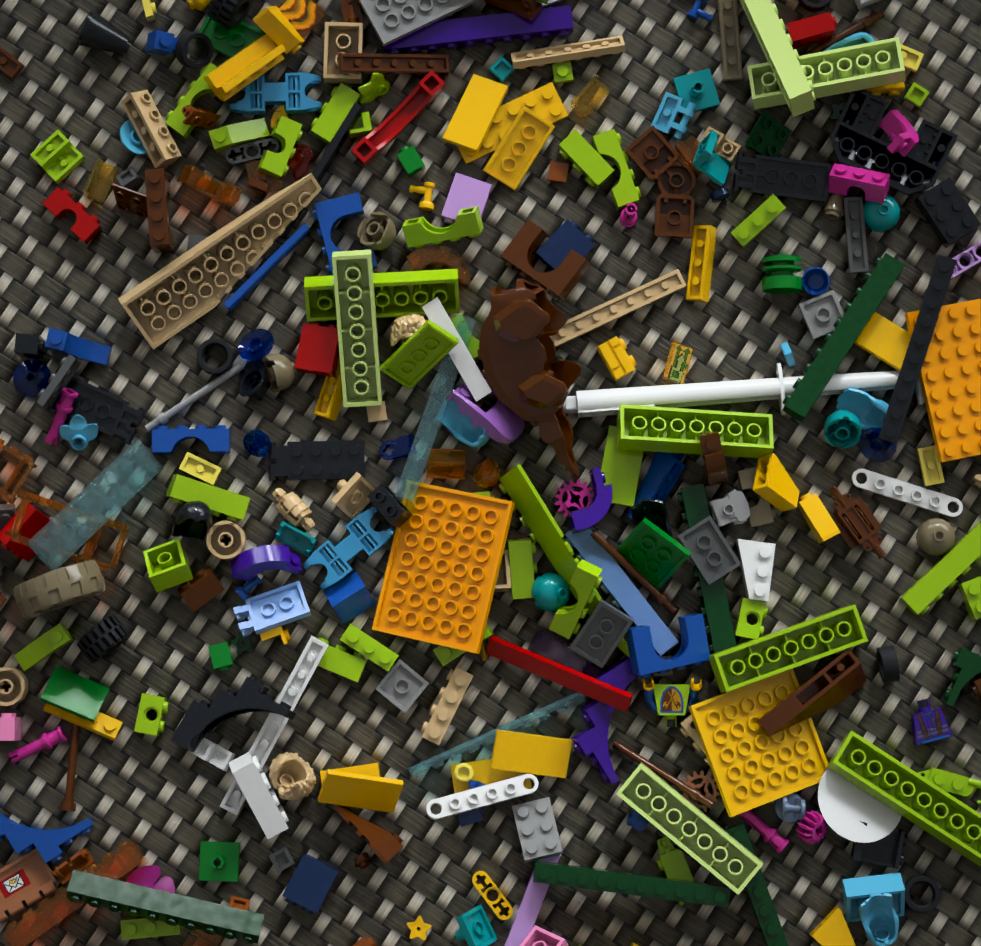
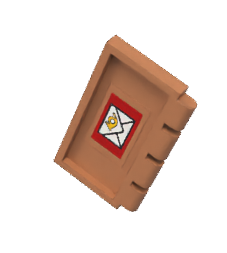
M37 848L0 869V923L9 918L6 910L13 916L26 908L23 903L24 900L28 906L41 900L42 895L39 891L42 890L43 894L48 896L58 890L55 884L58 880L49 864L45 863Z

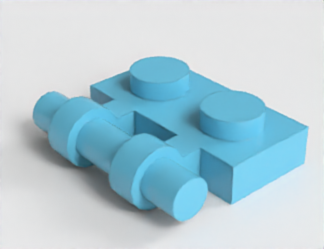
M666 92L651 126L666 134H669L671 129L674 128L676 129L674 137L681 139L683 133L687 131L686 126L690 117H693L695 113L693 110L696 104L689 102L687 108L682 107L683 98ZM680 112L683 113V117L678 124L675 123V120Z

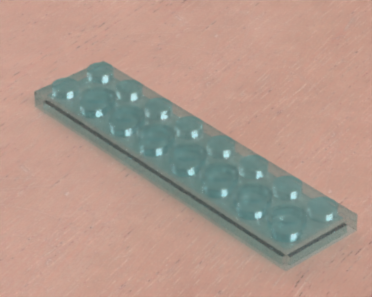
M136 439L36 533L27 544L50 570L58 569L164 467L139 439Z

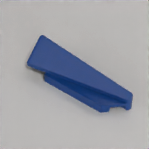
M656 452L635 497L634 506L643 499L661 500L664 502L686 467L685 464L680 462L686 454ZM629 510L628 517L632 518L631 511Z

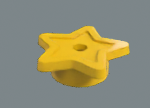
M420 915L415 922H407L406 924L411 930L410 939L419 937L424 941L426 940V931L432 927V925L424 923Z

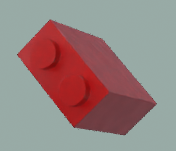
M831 12L787 23L785 32L792 39L793 49L830 39L836 30L835 28H837V22L835 17L831 16Z
M317 322L303 323L294 368L298 372L335 378L339 360L337 326L328 325V327H324Z
M26 501L0 531V540L2 541L0 545L8 552L10 549L13 550L12 554L19 560L24 558L30 562L59 526Z

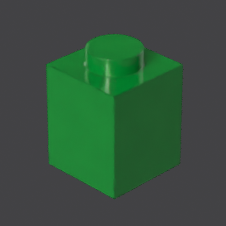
M405 146L398 151L397 159L408 178L425 169V164L414 146Z
M229 642L209 646L213 668L219 669V672L230 670V665H234Z

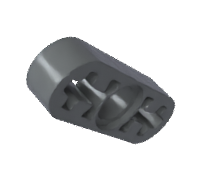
M269 138L230 147L225 153V158L230 165L236 166L261 160L263 155H261L259 145H262L264 149L268 148V144L272 143L273 146H276L273 149L274 153H279L280 146L275 139ZM249 148H257L258 154L255 157L248 156L247 151ZM244 149L246 159H243L242 155L237 156L235 161L229 158V156H232V152L238 155L242 154L241 150Z

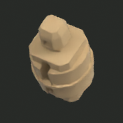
M277 488L272 494L278 502L276 508L283 518L295 528L301 525L308 532L313 530L315 523L309 518L312 511L304 503V500H301L294 492L286 494L283 489Z

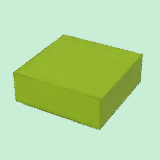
M914 82L903 99L919 109L930 92Z

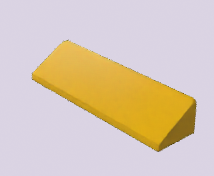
M694 225L686 291L687 301L709 302L717 229L711 225Z
M340 355L335 378L325 377L313 413L332 421H336L343 401Z

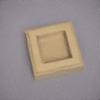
M382 401V405L366 406L369 423L388 420L385 401Z

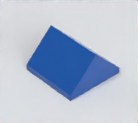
M356 571L324 591L343 624L377 604Z

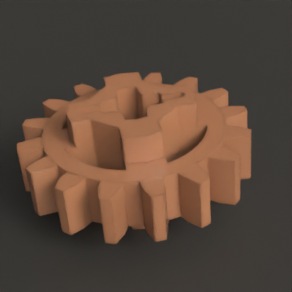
M702 770L699 775H697L696 771H693L692 777L688 774L686 775L687 781L681 780L693 789L703 786L704 796L716 803L719 802L716 796L721 794L717 792L718 786L714 784L716 782L715 778L710 779L711 773L704 776V771ZM702 778L700 783H691L695 779ZM709 783L712 786V794L709 793L707 788ZM684 792L681 794L699 810L702 808L704 812H707V806L703 804L698 805L699 801L690 800Z

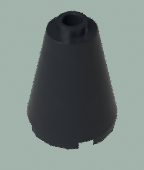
M91 9L89 14L92 16L88 15L79 36L82 40H77L76 44L117 54H122L123 51L127 53L131 44L128 41L129 36Z

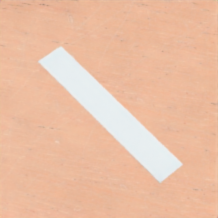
M436 297L422 308L430 321L459 339L458 344L448 354L477 402L492 391L440 300Z

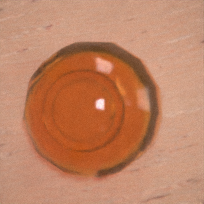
M485 460L474 468L473 480L480 488L492 487L499 481L501 469L495 460Z

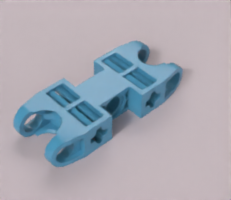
M304 72L285 73V82L266 83V77L263 74L243 88L246 92L245 97L237 101V103L230 104V111L245 115H266V105H286L287 114H305L321 110L322 102L313 101V99L308 98L306 91L313 87L314 84L322 83V77Z
M376 507L366 510L350 521L345 527L351 534L334 547L327 540L303 564L305 570L313 565H324L326 567L327 576L325 581L319 586L322 590L335 585L350 574L353 569L348 562L361 551L365 550L369 556H372L394 534L395 529L393 527L381 532H376L371 528L373 516L379 511ZM354 524L357 525V527L361 530L363 535L357 530ZM365 538H367L370 541V543L375 547L374 549L366 541ZM324 548H326V550L330 553L333 559H331V557L326 553ZM335 562H337L340 565V567L344 570V573L340 570V568L336 565Z

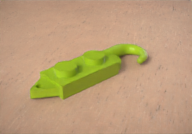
M931 767V769L917 772L920 775L924 773V778L944 791L957 795L969 796L975 787L981 789L980 780Z

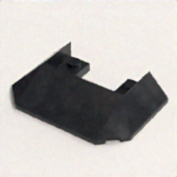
M864 90L852 91L830 136L838 162L847 166L890 174L889 187L906 195L933 187L958 135L923 119L917 130L919 141L905 157L899 152L891 153L887 149L890 144L873 136L889 102Z

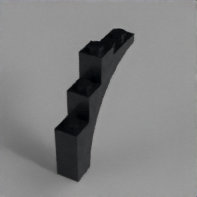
M256 676L254 679L246 677L238 693L230 688L227 691L220 688L211 704L204 700H201V702L193 700L171 741L186 750L194 752L200 742L215 727L237 715L249 712H270L293 720L296 713L290 710L292 706L283 701L279 704L275 701L276 697L268 693L269 688L264 686L265 681Z

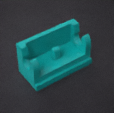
M282 521L278 532L275 534L277 541L309 557L318 541Z

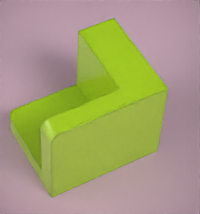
M369 112L362 113L353 129L349 130L350 138L365 136L372 132Z

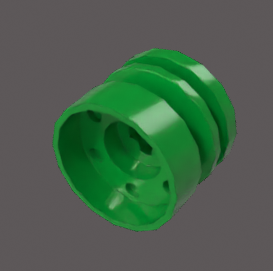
M778 254L762 258V264L766 266L762 268V272L770 274V276L762 278V292L770 294L801 292L802 278L793 274L802 271V267L796 266L802 263V258L788 254Z

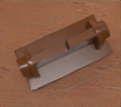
M340 0L344 22L364 24L359 1Z
M190 105L182 108V113L186 117L183 124L210 129L221 117V115L214 114L209 109H196Z
M87 848L80 849L79 852L70 857L69 861L63 862L58 867L56 866L53 873L56 877H59L62 885L70 881L73 870L82 872L95 863Z

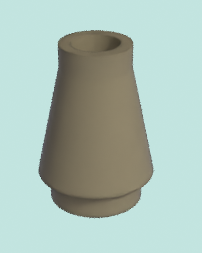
M831 194L824 209L827 219H840V216H842L843 195Z

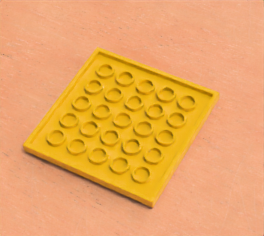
M793 668L688 707L729 817L736 816L820 783L824 772L828 768V761L811 717L769 737L757 723V720L799 687Z

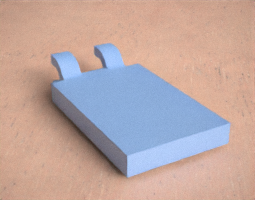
M300 581L245 600L246 605L233 608L238 622L248 617L249 621L238 623L243 637L250 635L254 630L257 635L311 615Z

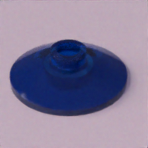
M256 329L247 333L239 342V355L246 361H257L264 358L273 348V335L265 329Z
M25 360L16 367L13 374V383L17 391L22 395L37 397L43 388L46 389L49 385L48 380L51 372L47 365L39 360ZM30 374L34 375V379L32 381L28 380V376Z
M872 427L866 429L861 434L860 441L858 442L859 449L866 458L872 461H887L895 454L897 444L878 439L881 428Z

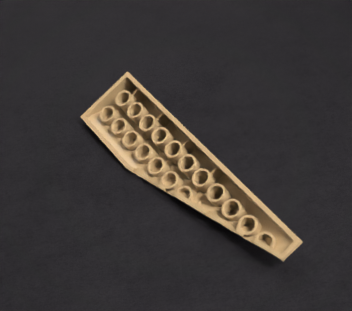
M312 173L234 219L118 298L153 350L215 308L225 294L232 290L234 284L239 279L241 280L245 272L274 243L273 241L285 231L289 223L296 219L298 213L314 199L322 188Z

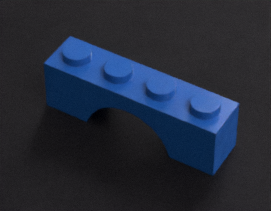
M197 425L195 429H188V426H176V429H168V426H157V429H152V453L174 454L176 447L182 441L192 438L203 441L211 453H231V430L226 428V425H215L214 429H207L205 425Z

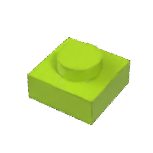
M571 61L552 64L554 84L572 82L574 80Z

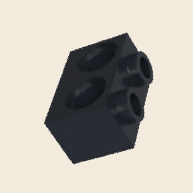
M16 333L14 352L24 358H44V354H47L48 349L45 347V340L40 335Z
M380 484L368 496L370 501L393 526L400 528L413 515L393 490L386 485Z

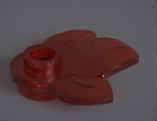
M295 143L294 148H296L292 159L289 158L287 165H289L288 170L292 169L294 179H298L307 172L308 162L313 157V151L308 145H298ZM305 151V155L301 157V152Z

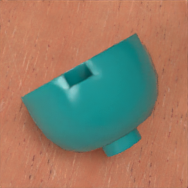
M887 195L884 204L867 200L863 206L865 224L867 228L874 232L883 233L890 230L897 224L900 218L899 204L889 195Z
M838 410L827 417L824 422V439L829 445L836 447V445L842 446V449L853 447L860 441L862 426L855 414L847 410Z
M547 572L542 576H538L533 583L532 596L535 597L536 601L534 604L540 610L557 611L559 607L565 606L570 599V587L561 575Z

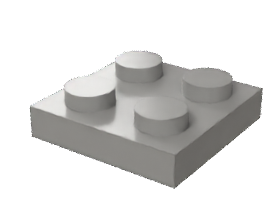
M834 290L798 304L813 340L828 334V332H833L835 330L833 325L838 317L843 318L844 316Z
M399 659L375 689L406 713L429 685V682Z

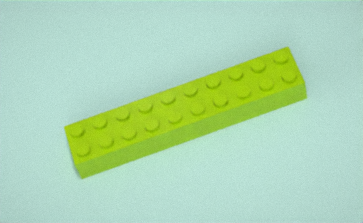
M852 730L844 736L827 765L829 769L981 867L980 813Z

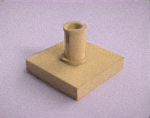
M356 472L348 482L342 479L337 483L339 492L331 501L353 520L371 502L368 496L375 488L362 475Z

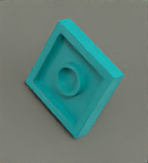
M710 68L673 78L677 96L684 99L682 107L687 108L688 103L692 102L696 104L693 112H698L720 106Z
M482 904L456 918L460 929L455 932V936L459 942L466 940L468 946H488L498 940Z

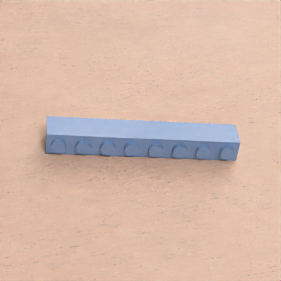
M591 529L572 534L571 530L564 535L566 537L564 541H567L571 548H575L578 552L576 557L579 561L583 559L603 569L600 575L603 577L600 587L606 595L608 593L611 594L614 598L612 603L618 610L622 608L626 615L633 618L632 624L635 626H650L655 652L661 656L678 643L675 636L613 557L590 536L592 533Z

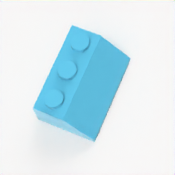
M901 873L842 879V893L847 923L861 921V904L872 894H891L897 916H904L905 888Z

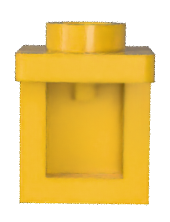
M283 626L260 633L262 641L281 635L284 645L289 644L288 640L291 639L288 629H283Z

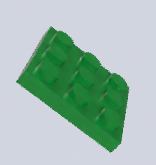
M644 518L616 549L657 590L691 554V551L647 518Z

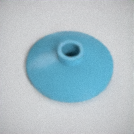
M130 119L127 120L120 128V139L123 145L132 153L139 155L147 154Z

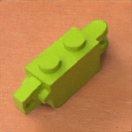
M667 836L656 840L659 850V860H656L660 871L664 870L667 878L694 881L683 852L680 849L674 848ZM678 901L680 906L684 905V902Z

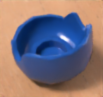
M820 267L809 268L804 271L801 277L802 288L810 295H822L830 285L829 275Z

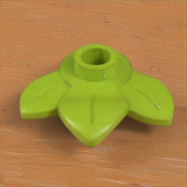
M373 73L369 83L358 87L359 92L363 95L359 99L360 103H369L377 96L388 92L390 83L384 78L382 73Z

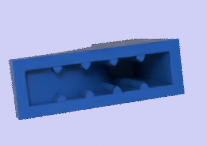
M49 328L45 347L52 353L69 356L70 354L77 359L105 366L108 365L112 350L110 346L95 343L74 336L69 332Z

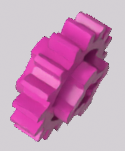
M570 479L568 485L565 482L562 483L563 489L557 488L560 495L556 494L554 496L559 499V501L554 503L560 506L557 511L558 513L563 511V517L565 518L570 513L567 510L570 507L577 510L588 508L592 504L594 494H590L593 489L592 487L586 488L587 482H584L582 485L580 484V479L576 483H573V480ZM572 487L581 488L582 491H574ZM566 492L568 496L567 501L562 503V496ZM571 494L574 495V497H580V499L578 500L579 505L575 502H570L572 500ZM587 496L588 503L587 506L584 507L583 498Z

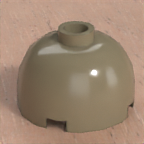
M380 211L370 214L372 215L371 217L362 220L358 227L357 236L360 238L361 244L366 248L381 251L393 243L396 237V228L394 222L385 213Z
M278 353L262 357L265 360L263 362L265 377L272 385L270 390L276 393L288 388L294 380V373H296L294 362H290L286 356Z
M933 518L926 520L920 525L916 534V541L922 552L936 557L944 555L951 550L956 536L950 523L944 519Z

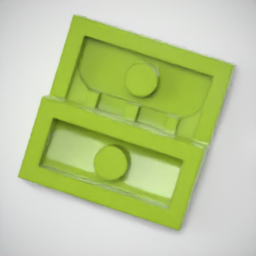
M58 129L30 154L57 184L64 180L86 159Z

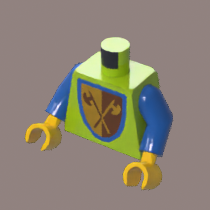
M652 677L651 682L646 684L645 680L642 679L645 701L652 712L657 713V715H665V727H677V715L685 716L686 713L690 712L688 707L696 703L699 690L702 688V679H700L699 684H694V678H691V685L654 684Z

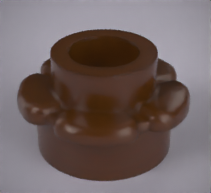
M367 852L354 858L355 867H360V869L368 867L371 864L372 857H369Z

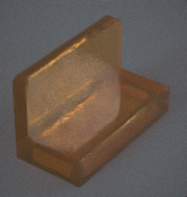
M691 135L685 141L681 140L677 143L674 149L682 160L693 169L695 177L699 178L704 173L698 171L692 165L699 142Z
M428 449L426 478L465 479L466 450Z

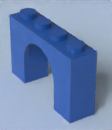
M359 192L314 203L316 209H313L312 212L315 221L319 220L320 227L317 228L319 239H324L325 245L321 247L324 257L328 256L330 264H326L329 275H333L332 253L341 251L332 242V231L335 225L343 219L364 214ZM371 249L372 265L374 270L378 269V265L374 254V250Z
M693 613L678 617L682 638L681 646L678 652L668 659L661 658L655 652L650 626L639 625L630 627L625 634L633 674L639 675L640 678L652 676L651 673L654 672L664 674L668 673L671 668L681 670L686 669L689 664H693V666L705 664L704 661L709 660L710 652L703 614Z

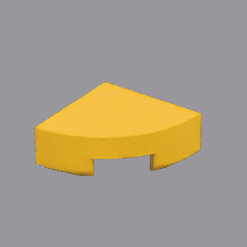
M284 105L278 107L271 118L272 130L277 118L281 115L288 118Z

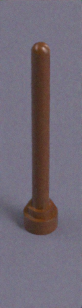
M73 723L66 794L63 803L61 802L60 810L76 811L73 792L80 726Z

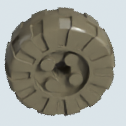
M89 560L66 567H59L14 587V596L20 613L26 619L48 614L55 610L69 607L72 604L86 601L103 593L106 587L103 574L96 560Z

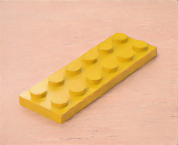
M550 82L500 106L478 153L457 146L465 164L468 165L495 151L522 106L527 107L551 124L567 118L568 113L553 83Z

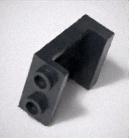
M895 828L889 835L875 842L859 843L853 841L850 859L898 869L899 865L902 866L904 854L901 853L903 846H906L908 836L905 835V830Z

